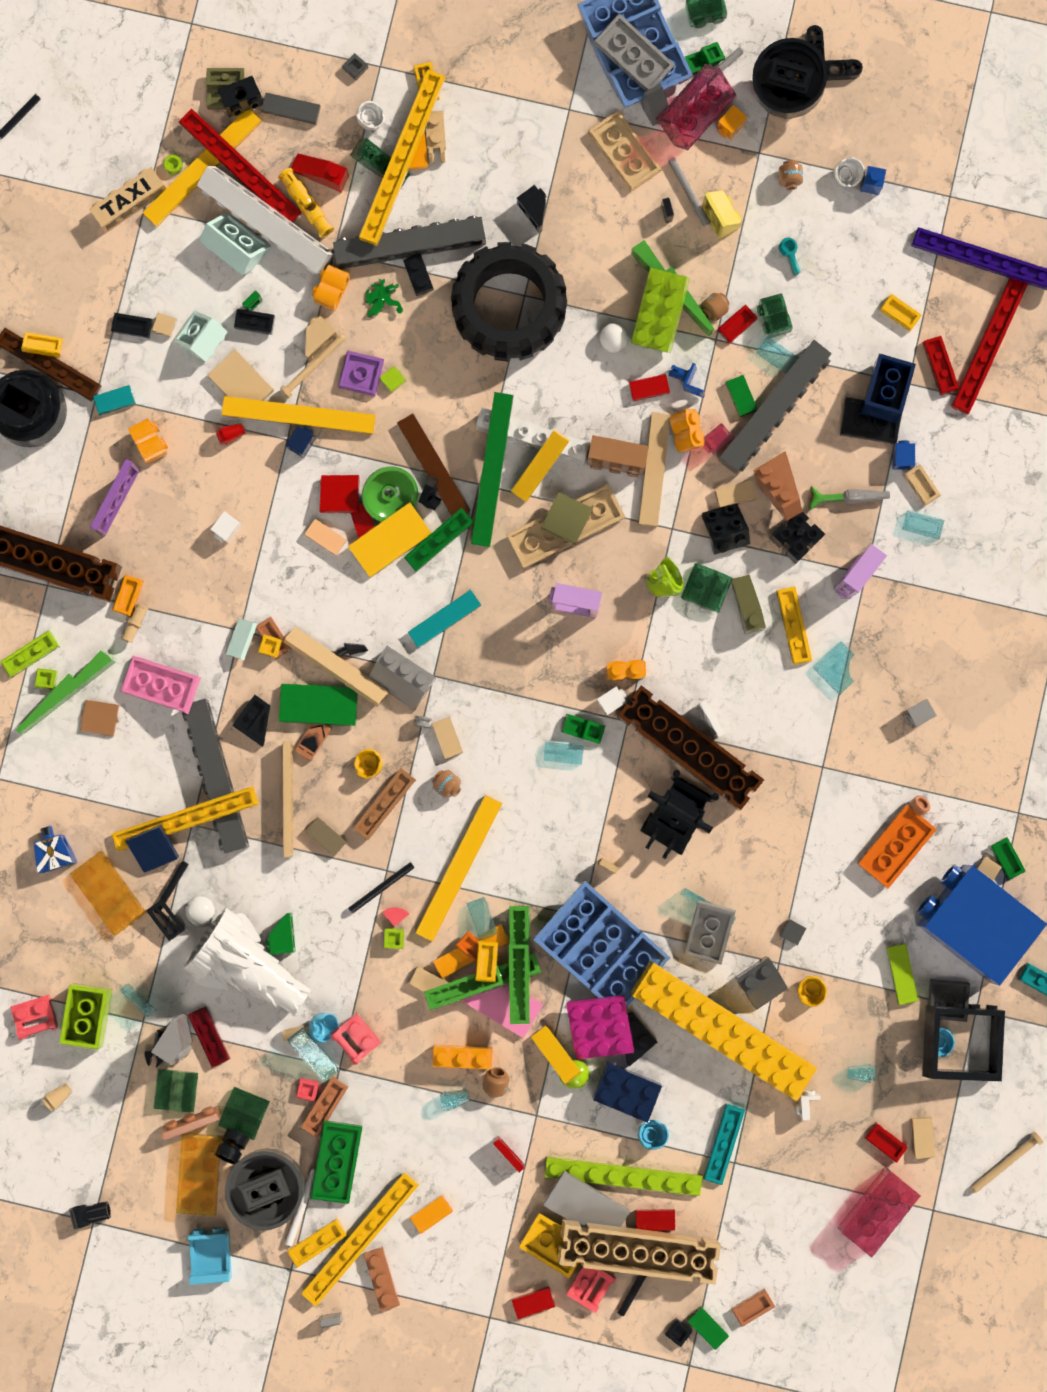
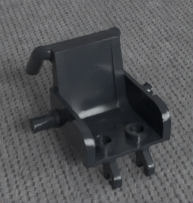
M674 770L671 773V779L674 783L670 790L667 789L664 796H659L652 790L648 794L647 798L656 802L657 807L653 813H649L640 829L641 832L651 837L645 848L649 850L654 840L667 847L662 856L663 859L667 858L671 850L682 856L696 828H700L710 834L713 827L703 822L702 818L705 813L703 809L706 802H715L719 799L718 793L710 795L679 777L681 774L679 770Z

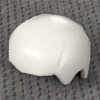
M366 101L362 103L356 111L358 124L366 130L378 129L385 121L384 109L376 102Z
M854 157L841 160L834 169L835 180L845 188L856 186L865 175V167L862 162Z
M612 323L602 329L600 343L605 350L619 352L627 345L628 333L622 325Z
M194 897L187 904L186 917L189 923L195 927H205L212 922L215 907L207 897Z

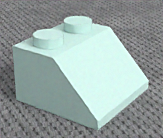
M194 311L173 341L198 359L206 362L212 357L214 350L224 340L228 331L213 318Z

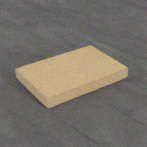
M235 349L207 374L229 397L264 401L274 392L273 388Z

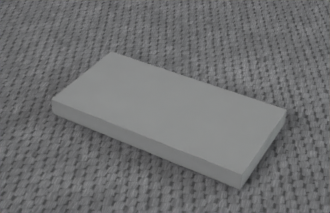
M620 14L615 17L594 41V44L645 91L657 86L675 66L673 62Z
M564 1170L543 1202V1206L565 1219L578 1221L581 1227H585L586 1222L621 1227L630 1213V1209Z

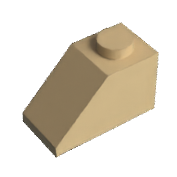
M321 316L310 320L306 328L305 355L309 362L337 338L336 331Z

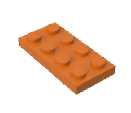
M905 805L857 864L884 887L889 889L937 829L922 816L915 813L910 806Z

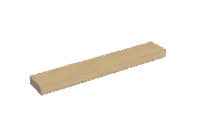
M652 412L639 525L658 527L671 414Z
M294 627L283 641L285 644L376 707L387 696L389 692L387 689L297 627Z
M283 741V857H293V743L291 741Z

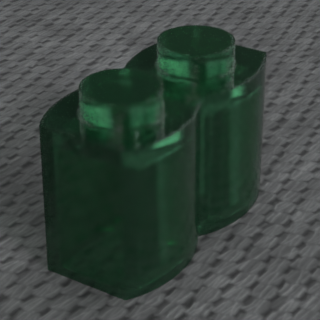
M686 0L685 2L690 27L702 28L707 23L719 24L727 18L724 0Z
M782 293L759 300V305L756 307L759 317L762 316L764 323H762L764 334H768L769 338L790 333L793 327Z

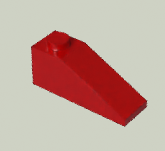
M297 153L291 166L293 173L342 193L349 178L347 168L328 160Z

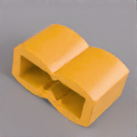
M328 265L326 269L322 270L320 274L321 282L318 286L314 287L312 296L314 303L336 311L350 281V274Z
M685 409L670 416L671 428L675 434L674 442L679 453L689 452L704 446V435L700 429V417L696 409Z
M147 418L128 428L147 464L168 454L166 451L168 445L164 438H159L157 432L160 430L155 421L151 422Z
M631 660L627 663L623 661L609 662L606 665L607 680L613 682L624 679L632 681L641 680L646 676V662L642 660Z

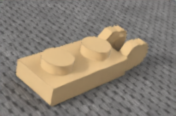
M432 111L426 125L427 151H429L430 164L434 163L433 151L440 150V161L445 163L444 111Z

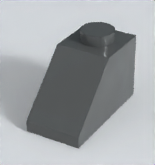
M661 83L644 92L642 109L652 126L665 123L670 114V108Z

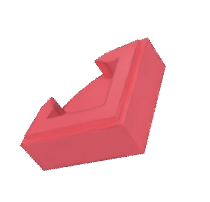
M398 907L388 908L383 911V914L394 927L409 915L406 910Z

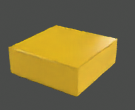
M263 634L258 653L277 658L283 640Z

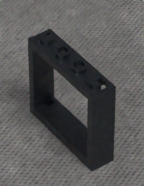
M934 1002V1005H926L922 1076L930 1079L1002 1082L1005 1010L998 1009L997 1005H986V1008H980L979 1004H968V1007H963L961 1003H951V1006H945L946 1003ZM940 1013L991 1016L988 1071L938 1069Z

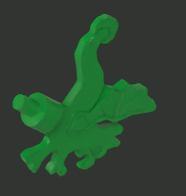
M379 279L380 286H377L375 282L371 284L372 287H376V291L369 293V290L366 291L367 299L365 302L369 306L373 304L367 313L368 317L377 316L379 312H382L384 302L389 306H398L396 308L398 314L403 312L399 301L392 300L389 295L395 292L396 288L400 287L399 284L393 285L392 283L384 286L385 279Z

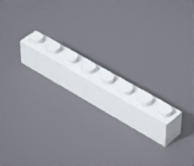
M207 166L197 184L202 189L201 192L204 195L216 199V203L219 206L227 207L232 211L231 214L234 217L242 218L247 222L246 225L249 228L257 229L262 233L261 236L264 239L272 240L277 244L276 247L279 250L288 252L292 255L291 258L294 261L306 265V269L309 272L318 274L323 269H326L335 253L216 166Z

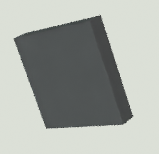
M930 979L928 1005H934V1002L946 1003L945 1006H951V1003H961L963 1007H968L970 983ZM940 1013V1020L967 1022L968 1015Z

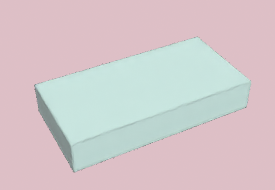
M239 618L226 654L244 660L257 624Z

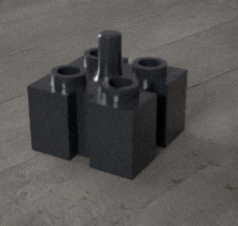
M804 512L785 521L787 526L785 527L781 524L769 537L778 548L783 545L788 550L785 555L795 564L808 553L809 549L807 546L812 549L825 536V533L816 524L811 527L806 522L809 517Z

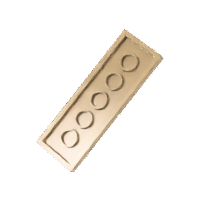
M609 484L576 499L593 508L577 542L625 519V515ZM547 514L506 534L523 569L573 545L541 529Z

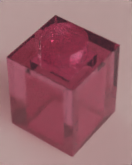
M721 423L704 436L703 447L708 453L712 452L715 455L732 442L734 437Z

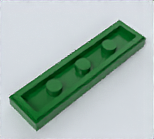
M460 508L404 557L405 560L418 572L474 522Z

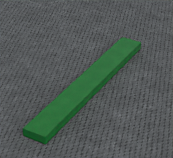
M494 392L471 542L473 545L491 546L514 395Z

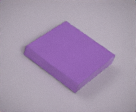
M347 350L338 387L375 397L384 359Z

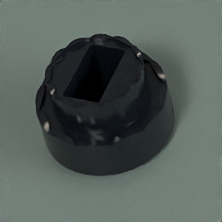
M785 38L773 42L760 53L755 62L752 74L755 96L759 104L768 113L780 118L792 119L809 113L820 102L826 87L827 65L823 55L814 45L802 39ZM795 78L801 79L802 81L797 82Z
M16 370L1 377L0 434L11 443L22 447L41 446L55 438L61 431L67 416L66 401L58 386L46 376L33 370ZM24 403V407L19 409V404Z

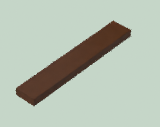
M4 327L0 334V347L89 401H93V396L97 395L102 387L99 383L53 356L22 352L23 338Z
M412 413L397 422L429 479L432 476L439 479L436 485L438 487L437 492L450 515L455 514L460 508L466 513L470 512L468 505L415 415Z

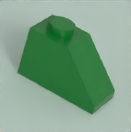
M286 913L268 935L269 939H266L267 951L270 950V955L296 951L292 913Z

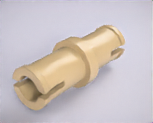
M140 604L136 605L131 619L127 620L128 625L121 639L133 643L138 629L142 627L141 622L148 608Z

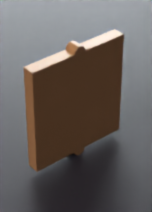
M86 700L84 712L81 714L83 718L80 731L114 736L116 723L119 722L117 717L120 705Z

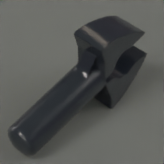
M161 1029L156 1031L153 1048L164 1033ZM145 1051V1060L148 1066H150L152 1056L155 1054L151 1051ZM156 1056L158 1059L156 1067H158L164 1060Z

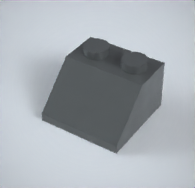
M767 956L734 977L756 1010L788 989L780 973Z

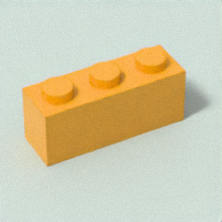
M435 1044L433 1048V1067L491 1069L493 1047Z

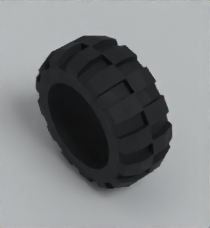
M511 241L497 242V247L488 249L485 246L476 251L474 257L470 261H465L457 272L458 277L452 285L451 292L452 314L456 328L463 340H467L471 344L472 349L481 355L488 354L494 356V360L508 362L510 358H519L521 361L533 357V353L538 350L544 351L554 341L555 335L561 331L567 308L566 285L562 274H559L556 269V264L546 254L540 255L537 253L535 247L522 243L521 246H513ZM501 274H517L531 280L539 288L544 298V307L536 320L522 329L513 331L499 330L484 322L476 312L474 302L480 288L491 278Z

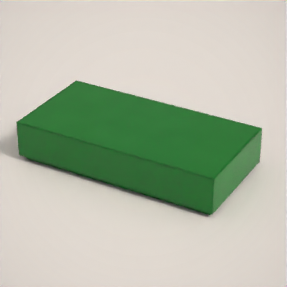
M744 375L726 381L725 384L739 417L758 410Z
M1008 837L989 846L998 864L1002 867L1001 869L1007 880H1011L1026 872Z
M702 1306L687 1319L714 1350L729 1337L727 1332Z

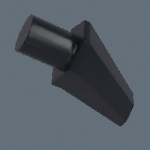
M344 643V647L336 651L339 657L347 653L353 655L366 652L368 649L362 644Z

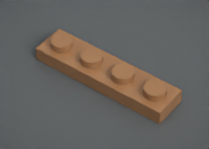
M400 768L353 829L369 840L416 779Z

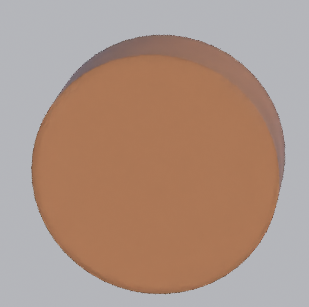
M918 795L910 802L912 810L918 815H925L930 810V803L923 796Z

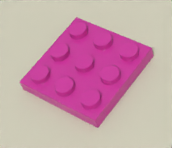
M625 995L567 1002L576 1060L634 1053Z

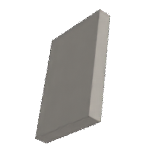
M698 900L684 955L721 965L736 910Z

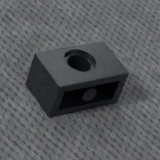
M253 76L217 89L229 118L238 116L247 110L256 109L263 104L261 93Z

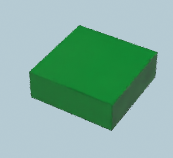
M255 290L242 304L246 310L253 311L262 302V298Z

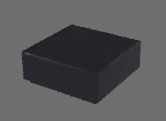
M668 197L662 199L661 202L666 223L672 222L674 217L671 201Z
M676 1318L665 1332V1336L682 1347L693 1331Z

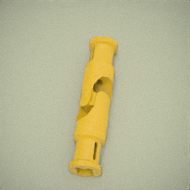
M292 168L283 170L278 175V179L283 181L287 187V192L298 203L299 208L309 223L315 226L319 232V237L325 238L334 231V227L330 226L326 221L324 213L313 198L307 194L302 182L294 176ZM313 205L315 209L312 211H308L310 207Z

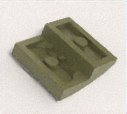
M207 68L206 106L208 110H225L217 89L244 79V68Z
M558 492L541 529L576 545L593 508Z

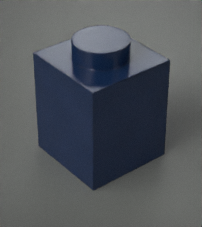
M297 426L286 447L302 458H305L316 440L314 435H312L313 431L305 426L303 428Z

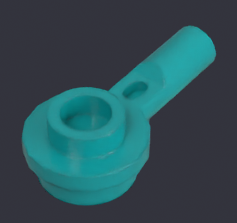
M784 238L779 243V251L783 256L788 257L793 274L797 275L801 273L795 257L798 248L797 243L792 238Z

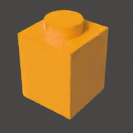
M732 105L718 121L717 129L719 134L731 140L745 125L747 116Z

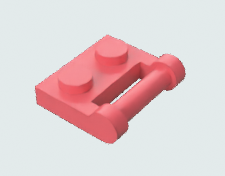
M50 995L10 1007L19 1040L26 1039L29 1035L48 1029H58V1022ZM48 1016V1022L28 1028L24 1027L23 1023Z
M357 1012L329 1035L349 1055L350 1061L354 1065L358 1064L363 1057L381 1044L380 1039ZM346 1031L361 1049L359 1052L356 1053L341 1035L343 1032Z
M581 1267L566 1295L596 1313L599 1309V1303L611 1283L614 1284L616 1277L604 1270ZM599 1278H604L593 1300H587Z

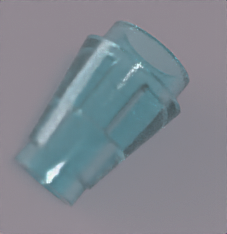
M865 1064L848 1067V1079L867 1083L876 1081V1066Z
M444 1091L443 1094H440L443 1110L448 1109L449 1111L469 1102L468 1091Z

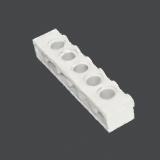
M481 408L476 423L477 431L488 434L492 410ZM510 417L507 440L539 451L553 431ZM562 434L570 441L559 457L584 465L590 449V443Z

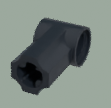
M108 1201L88 1206L87 1204L79 1205L69 1209L73 1229L86 1227L91 1223L111 1218V1209Z

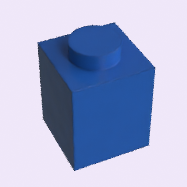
M867 166L860 192L879 195L884 185L886 169Z
M908 440L898 441L893 446L892 469L911 470L915 467V443H910Z

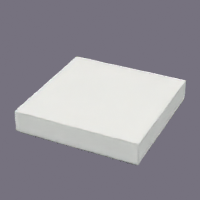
M704 700L699 703L696 708L713 738L716 739L725 734L707 701Z

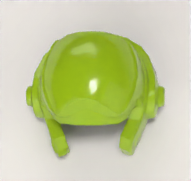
M669 557L662 559L657 569L650 571L646 579L647 588L658 598L677 596L684 586L679 569Z

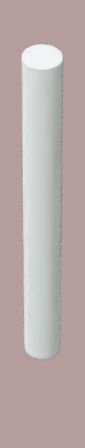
M314 1168L310 1170L302 1202L291 1224L285 1242L288 1246L293 1245L309 1200L315 1172Z

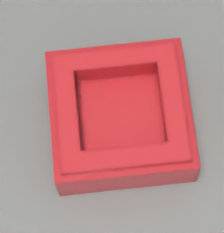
M300 1078L296 1098L315 1102L320 1081Z

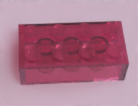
M705 64L657 118V121L674 146L688 151L737 95L719 67Z
M885 1167L837 1228L872 1258L921 1195Z

